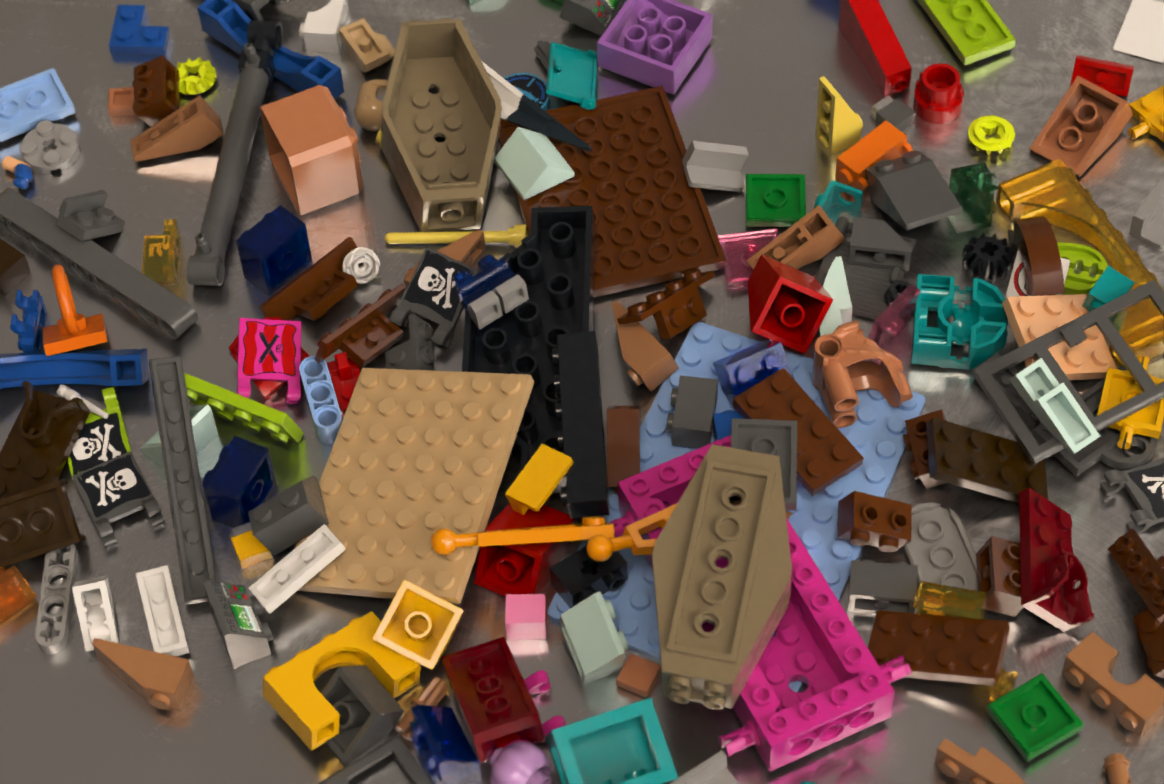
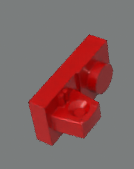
M1077 55L1070 85L1073 84L1077 76H1080L1112 94L1127 97L1135 66Z
M346 352L335 354V361L327 362L342 417L345 415L360 375L359 366L347 357Z

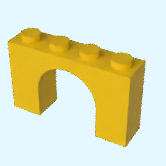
M372 611L362 617L354 618L346 627L336 633L326 635L318 644L308 650L299 651L293 659L281 666L271 668L263 676V697L311 751L339 734L340 714L318 691L314 684L324 672L336 667L366 665L394 699L420 682V664L373 640L381 620Z

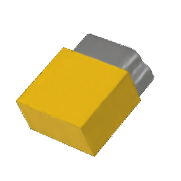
M250 522L231 529L229 537L242 569L273 558L271 551L253 535Z

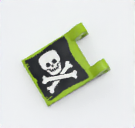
M114 386L102 389L106 408L102 410L108 413V418L105 419L91 412L67 459L71 477L131 451Z

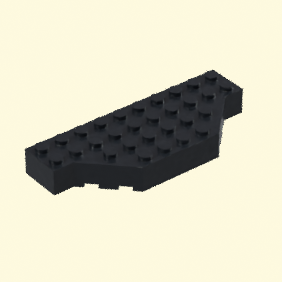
M592 206L532 208L531 233L522 240V245L511 254L507 252L490 267V272L479 281L475 279L467 286L462 372L530 374L534 380V385L511 451L521 461L520 472L541 444L564 454V449L559 450L557 430H563L562 421L557 422L555 402H561V393H555L554 375L559 374V366L554 367L552 348L558 347V334L593 331L596 225ZM515 275H519L526 283L529 300L508 313L502 310L503 316L479 330L470 317L467 305ZM562 478L552 493H561L560 487H566V478Z

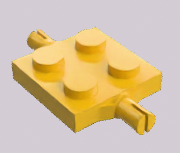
M1163 85L1129 104L1133 112L1132 116L1139 122L1138 125L1128 129V135L1132 140L1145 133H1149L1164 142Z
M1139 355L1136 357L1140 363L1142 361L1143 355ZM1147 356L1144 357L1142 365L1146 372L1150 362ZM1108 367L1097 415L1143 392L1128 370L1123 371ZM1148 373L1155 385L1164 382V379L1156 378ZM1164 398L1107 427L1120 431L1117 442L1119 448L1122 449L1124 439H1126L1124 449H1130L1133 434L1159 439L1164 419Z

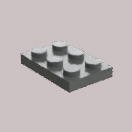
M732 418L731 448L779 456L785 510L796 511L797 421ZM738 496L729 498V503L732 505H739L742 501Z

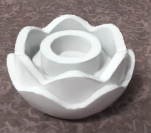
M358 247L351 250L343 260V272L353 275L357 283L362 284L372 281L380 267L377 255L366 247Z

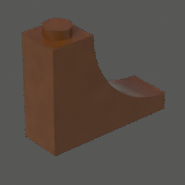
M641 405L609 406L607 408L608 487H614L615 493H618L617 482L640 473Z

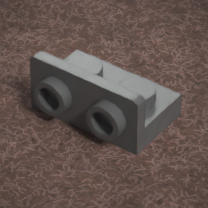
M100 190L65 198L60 206L56 225L77 239L86 241L122 232L125 221L117 217L112 210L104 208L108 194Z

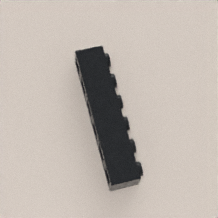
M595 331L558 334V347L552 348L554 367L559 366V374L554 375V387L556 394L561 393V402H555L557 422L562 421L563 430H557L559 450L564 449V454L570 456L573 460L572 466L563 477L566 478V487H560L562 507L568 506L570 518L610 515Z

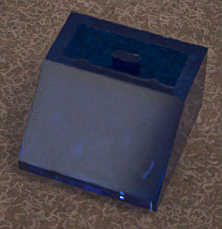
M770 339L713 362L722 391L731 405L734 397L782 368L794 379L782 343Z
M415 705L411 707L413 721L409 722V726L414 736L412 743L419 758L424 756L427 766H425L426 772L432 783L470 784L481 779L479 761L452 707Z

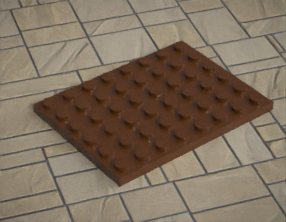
M663 86L596 100V107L591 110L580 107V103L546 110L548 114L587 143L592 151H586L547 136L575 172V176L526 200H523L515 189L514 191L524 223L527 224L528 235L531 233L532 208L593 207L596 225L594 297L683 278L684 273L694 269L707 272L727 268V260L701 189L688 185L682 159L687 151ZM501 120L499 132L501 148L517 127H524Z

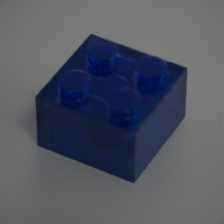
M281 205L272 212L267 213L260 222L243 232L236 240L244 278L268 297L312 262L305 223Z
M234 436L229 445L222 448L218 462L212 470L205 474L202 482L212 520L235 528L249 523L248 512L266 502L277 484L269 448L238 436Z

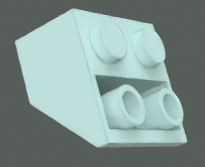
M601 591L592 594L562 613L559 621V626L583 685L620 672L623 660L626 658L625 650L628 649L622 630L617 631L612 621L616 618L610 600L604 601Z

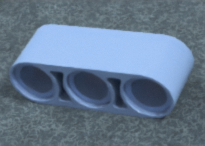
M315 356L305 358L299 366L303 390L316 436L319 442L330 446L334 444L342 423L341 411L325 360L317 363L314 360Z

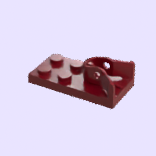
M1031 488L1020 491L1021 606L1063 632L1090 622L1094 618V613L1091 610L1087 591L1088 579L1082 563L1073 554L1071 515ZM1080 581L1079 587L1075 589L1076 582Z
M505 637L441 657L443 668L474 741L479 763L486 761L491 752L496 749L494 740L496 738L517 732L520 740H529L537 743L545 741L539 712Z

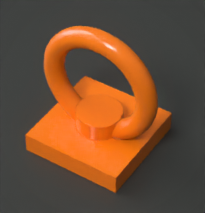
M60 264L54 265L52 267V279L62 318L57 321L56 325L43 327V346L46 357L108 342L103 313L89 317L77 314L65 269Z

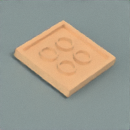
M1087 294L1007 297L1002 303L1018 347L1088 313V309L1083 307ZM1096 325L1083 331L1087 336V340L1070 348L1065 341H1062L1048 348L1069 380L1104 379L1108 367L1117 369L1105 338ZM1035 355L1024 361L1026 367L1038 359Z

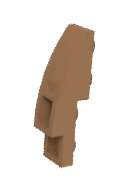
M944 738L937 748L935 765L945 775L952 778L956 777L966 784H1026L1008 765L984 747H981L977 754L973 756Z

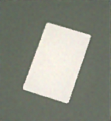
M1132 0L1113 50L1163 63L1164 3L1155 0Z

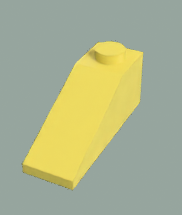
M823 76L819 78L815 137L832 156L852 147L861 140L863 122L860 116L852 111L841 95Z

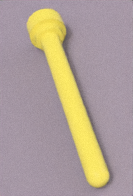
M527 224L514 225V228H508V231H484L485 243H508L509 246H514L515 249L522 245V240L528 236ZM474 231L390 232L385 235V242L387 244H451Z

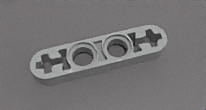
M75 544L48 552L45 556L35 629V639L40 650L45 654L52 655L61 652L68 642L74 596L72 586L76 580L78 551ZM62 549H67V552L63 554L64 565L60 564L58 554H61ZM65 575L68 577L67 581L61 586L56 587L50 584L55 576ZM54 603L64 605L63 610L58 614L50 615L46 613L47 608ZM50 625H53L57 636L53 637L52 642H47L46 639L51 636Z

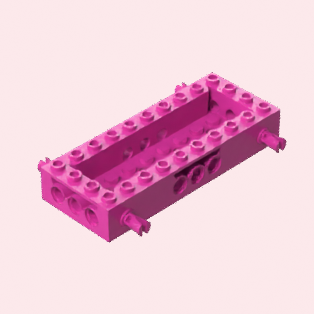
M731 435L617 482L618 510L622 517L609 522L614 524V537L623 536L626 526L678 503L711 445L731 448ZM787 517L792 564L789 605L775 630L776 635L770 639L733 706L743 727L718 737L720 747H725L727 757L754 745L769 772L890 718L894 698V689L890 683L911 675L909 664L903 665V655L880 666L877 664ZM658 527L641 535L643 540L657 539L663 529ZM645 555L653 569L652 555ZM719 558L715 562L719 568H724L729 563L725 558ZM705 622L701 628L705 632H711L714 630L715 625L712 622ZM794 681H801L808 688L803 692H794L790 689L789 684Z

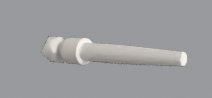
M60 385L56 391L60 397L69 401L76 397L82 399L91 412L105 419L108 418V413L81 397L78 392L70 389L68 386Z

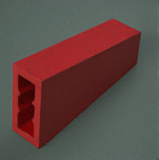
M840 0L838 27L882 94L886 96L909 88L912 67L879 1Z

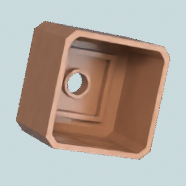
M317 85L259 106L269 158L300 216L360 193L363 188V180L360 167L362 160L357 148L359 143L354 128L348 125L343 108L338 107L328 87Z

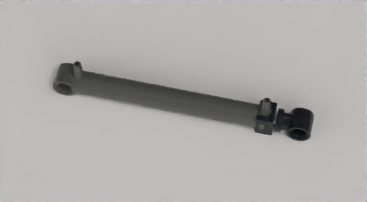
M250 21L248 24L247 43L244 45V51H241L238 63L240 77L201 230L195 236L197 245L195 254L189 257L187 263V280L190 285L221 286L223 284L225 276L224 259L260 117L259 106L263 105L267 85H272L276 70L273 63L275 55L273 50H279L282 45V25L278 21Z

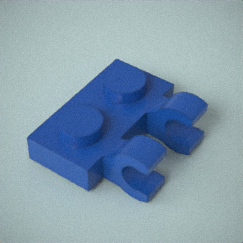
M17 290L15 304L23 310V322L18 319L16 314H13L10 329L14 333L19 334L18 348L20 351H23V353L41 352L43 327H46L48 317L43 297L40 296L38 290H33V294L30 297L24 296L21 290Z

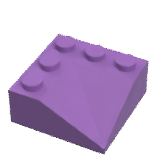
M627 0L597 42L598 66L652 87L663 86L665 92L674 95L712 39L713 14L675 0Z

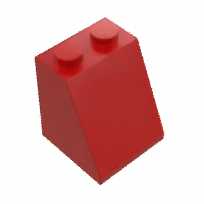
M761 254L748 280L750 330L806 354L834 299L814 276Z
M509 503L486 527L485 531L569 525L575 523V518H570V515L543 505L539 511L529 508L525 515L514 511ZM571 541L480 546L474 584L505 597L506 594H541L551 578L550 567L561 561Z

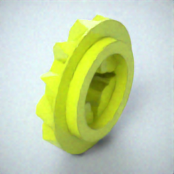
M198 57L195 61L187 58L185 63L177 62L180 93L187 95L200 94L210 89L215 83L216 70L211 65L210 60L203 61ZM191 72L192 74H195L198 72V76L195 77L194 75H190L188 77V73Z
M987 115L975 119L970 124L967 135L969 136V144L975 145L976 151L985 150L988 155L992 151L1001 154L1004 149H1010L1015 139V130L1004 118ZM997 132L996 138L986 139V135L991 136Z

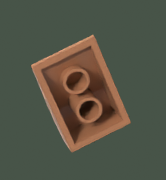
M1077 76L1029 149L1080 177L1118 138L1132 117L1133 112L1126 100Z

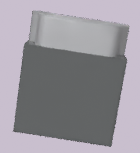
M889 95L874 104L870 111V116L876 120L877 124L880 125L886 120L900 131L915 123L916 113L898 98L894 100Z

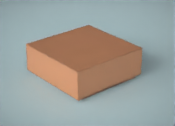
M134 88L109 89V116L135 115L133 110Z
M630 653L616 679V686L647 698L661 672V665Z

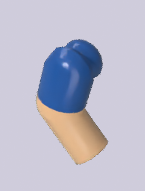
M11 156L4 158L2 168L16 175L13 185L24 190L27 189L29 182L33 180V172L30 165Z

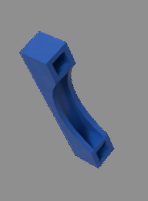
M205 0L197 7L202 31L241 55V51H244V45L247 43L248 24L252 20L232 0ZM282 45L279 50H273L275 54L273 63L276 69L274 77L296 91L300 92L317 85L328 87L334 100L344 92L341 68L322 56L302 55Z
M147 349L68 351L47 357L45 352L0 354V389L23 386V381H28L32 385L92 384L134 386L143 385L149 379Z

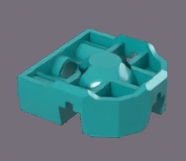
M917 274L911 364L972 370L996 352L999 353L1006 345L1008 318L1002 305L1005 298L998 287L983 279L973 278L972 287H965V290H959V286H954L955 277ZM953 301L970 302V305L965 304L964 308H958L959 304H953ZM928 311H937V327H927ZM953 315L954 321L949 323L946 318ZM951 344L957 346L968 345V357L956 360V356H950Z

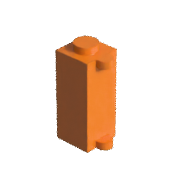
M885 120L837 157L835 177L842 184L864 190L868 187L866 168L875 166L878 161L894 160L902 157L906 152L913 151L912 146L907 142V135Z

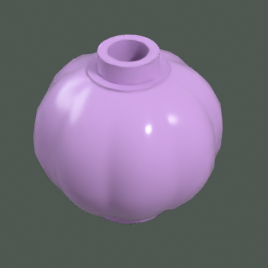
M518 741L504 749L498 748L490 758V765L492 766L490 784L552 783L549 757L540 747L530 742Z

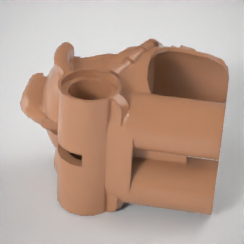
M858 320L841 324L832 334L820 336L814 346L812 383L815 388L820 390L831 421L837 428L850 426L857 420L854 407L859 403L856 391L877 390L883 394L892 407H899L902 402L908 401L913 397L905 374L902 373V360H898L892 353L879 348L876 342L866 338L863 335V329H859L860 323ZM877 359V360L881 361V364H877V363H875V362H873V361H864V360Z

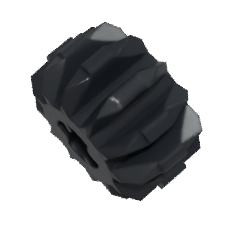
M984 233L979 238L972 236L969 244H966L963 248V270L968 271L969 278L979 277V279L989 280L992 284H994L997 278L1004 280L1007 273L1013 268V247L1008 246L1007 238L998 240L996 233L992 237H987Z

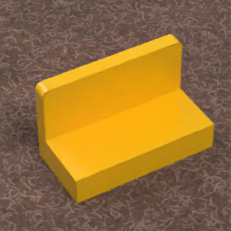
M541 444L505 493L513 510L522 515H525L529 508L539 511L572 466V458L547 445Z

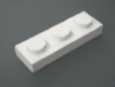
M323 524L252 584L249 590L269 613H272L345 551L346 548L329 528Z
M168 565L135 573L154 652L171 656L189 653Z

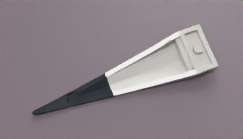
M482 61L501 99V119L586 151H592L587 143ZM433 88L429 89V92L437 94L439 90Z

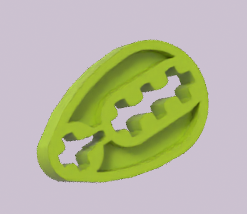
M1057 242L1060 258L1070 260L1064 284L1065 293H1062V295L1087 294L1088 296L1095 283L1108 267L1105 258L1092 247ZM1075 269L1081 270L1080 274L1074 273ZM1090 272L1096 273V276L1090 277Z

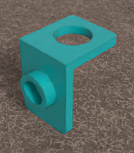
M831 180L824 194L819 193L814 208L820 205L827 214L833 203L860 212L862 209L863 191ZM840 193H849L854 197L855 202L846 201Z

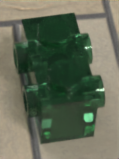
M985 162L951 169L949 188L962 207L961 213L948 217L956 232L962 233L991 227L992 214L996 212L994 193L998 190V180L995 173L990 172Z

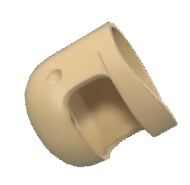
M375 79L364 82L359 87L354 115L357 123L367 131L379 132L381 129L383 101L378 100L376 94L379 88H387L388 80Z

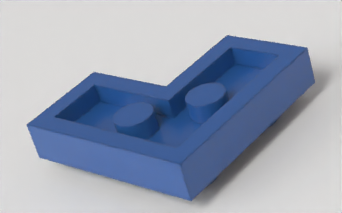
M118 5L109 42L110 53L166 55L170 38L169 27L144 26L147 16L145 5Z

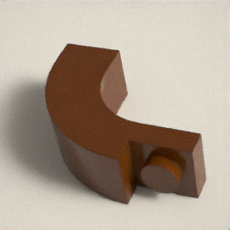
M1039 216L1013 220L1014 229L1007 230L1008 241L1016 244L1020 249L1025 269L1027 295L1044 296L1065 293L1060 253L1055 234L1047 218Z

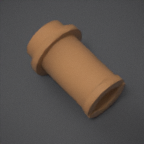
M1115 753L1105 757V763L1102 766L1103 771L1108 773L1110 784H1132L1128 768L1131 766L1130 760L1126 759L1122 753Z

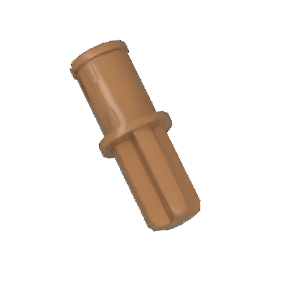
M433 677L419 697L411 700L412 706L394 727L398 733L403 731L401 736L412 741L427 718L434 716L433 710L449 690L447 683L438 677Z

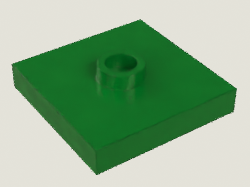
M746 174V226L791 227L806 215L805 174Z
M1043 673L989 703L986 708L988 714L1026 762L1083 730L1084 723Z

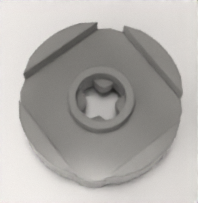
M48 120L39 122L36 128L31 130L20 144V151L25 163L30 165L33 172L42 175L52 174L51 170L59 168L61 172L72 167L80 156L79 140L76 132L66 125L53 124ZM50 146L56 147L55 150L49 149L47 152L45 151Z

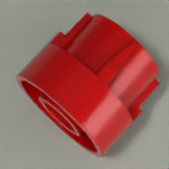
M948 63L933 64L927 67L923 73L920 72L919 80L916 81L913 108L919 118L932 124H946L959 117L962 112L964 90L962 84H960L959 72Z

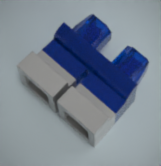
M491 254L483 257L478 262V267L481 271L479 274L473 277L468 270H462L453 277L460 302L479 330L503 316L502 310L508 313L529 300L525 281L510 270L504 258L498 261Z

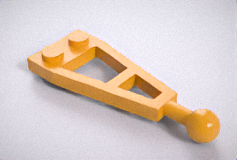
M678 503L626 526L623 536L611 539L605 535L593 536L587 543L589 557L594 561L602 562L608 560L613 552L628 548L631 549L634 556L652 555L657 539L643 540L641 535L658 527L663 529Z
M592 516L582 517V524L455 534L450 529L441 528L433 533L431 547L440 555H448L456 547L590 540L595 535L615 538L614 524L605 522V517Z

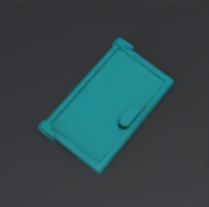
M551 42L546 93L580 103L582 108L594 109L596 107L597 52L587 49L585 52Z

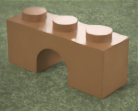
M1092 631L1065 657L1062 673L1070 684L1080 687L1090 695L1097 706L1107 709L1117 717L1124 728L1130 731L1133 730L1142 737L1164 715V688L1147 674H1144L1133 684H1122L1115 681L1109 673L1115 668L1119 652Z

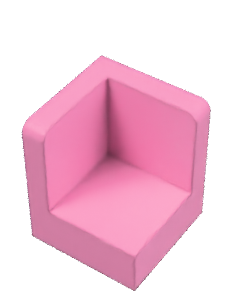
M506 594L505 627L507 640H543L547 638L546 596L544 594Z

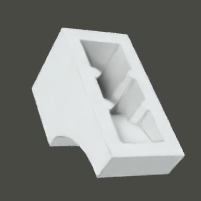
M331 0L325 7L314 12H307L305 23L300 24L299 36L301 40H304L306 52L339 54L342 43L339 29L346 26L349 13L347 0Z
M108 575L75 582L72 590L86 652L94 650L92 645L94 638L120 643Z

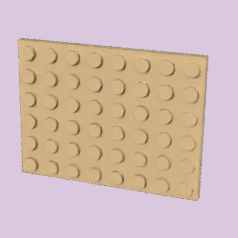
M362 368L319 482L329 522L326 526L343 544L346 550L297 591L394 599L403 580H406L451 604H461L480 546L456 547L452 553L440 555L432 549L431 537L436 530L441 528L450 529L455 534L485 531L534 385L531 375ZM307 536V537L303 538L302 540L298 541V542L296 543L295 548H296L297 546H299V545H300L304 540H306L309 536Z

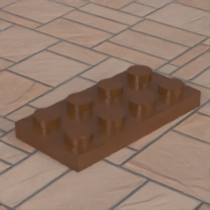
M784 368L733 398V407L744 419L797 421V480L811 496H814L863 464L864 457Z
M877 610L868 649L879 666L903 655V665L909 664L911 675L907 678L997 686L1010 627L1008 621Z

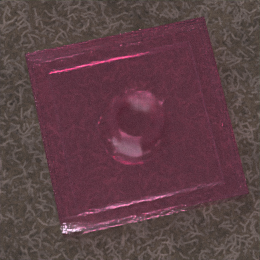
M777 229L718 236L727 260V264L724 265L723 269L727 289L748 287V280L753 269L747 260L779 236Z
M913 284L909 285L874 321L868 339L873 340L879 348L883 349L894 337L898 336L908 323L921 290Z

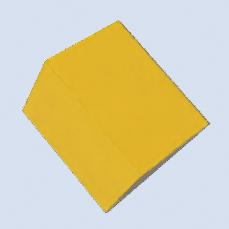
M403 580L373 640L433 671L449 645L464 610Z

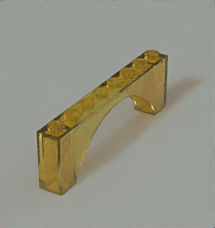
M1061 158L999 183L996 204L1011 223L1015 219L1044 216L1049 221L1051 227L1063 230L1085 241L1100 252L1113 269L1134 281L1135 283L1131 291L1153 279L1161 288L1156 276L1147 270L1139 254L1129 247L1122 232L1115 229L1109 221L1106 212L1097 206L1089 190L1083 188L1076 179L1074 171L1068 168ZM1147 298L1127 308L1126 318L1118 331L1136 357L1143 355L1141 365H1143L1145 356L1150 359L1149 364L1164 358V317L1152 300ZM1110 346L1109 351L1112 358L1121 367L1123 365L1122 361Z

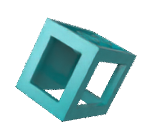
M651 697L551 730L545 736L560 784H669L678 779Z

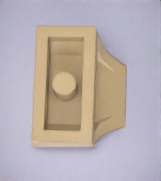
M364 18L339 29L340 38L347 53L362 72H368L389 61L394 56L395 49L385 35L373 31Z

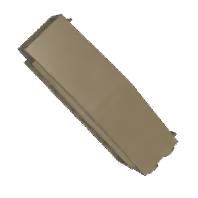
M443 18L440 20L402 22L382 105V150L421 232L481 229L494 158L499 142L502 113L501 99L461 19ZM429 89H438L439 92L432 94L429 92ZM435 137H443L445 141L437 142Z
M712 444L657 538L652 553L664 696H668L670 700L677 703L694 701L703 703L705 707L710 709L722 710L724 707L733 708L788 608L791 595L792 564L779 456ZM732 496H738L742 501L739 505H732L728 500ZM719 558H725L729 563L726 567L719 568L715 562ZM705 622H712L715 628L711 632H705L701 626Z

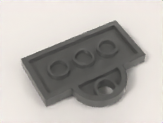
M1124 364L1118 368L1123 371L1127 370ZM1106 377L1080 395L1094 417L1098 413ZM1043 423L1033 429L1032 435L1040 444L1054 438L1053 434ZM1106 427L1098 432L1099 438L1072 455L1065 448L1053 456L1076 477L1098 461L1115 469L1128 470L1147 464L1151 460L1155 452L1157 438L1133 434L1131 446H1137L1143 450L1142 454L1135 455L1124 449L1126 439H1124L1122 449L1117 446L1120 431Z

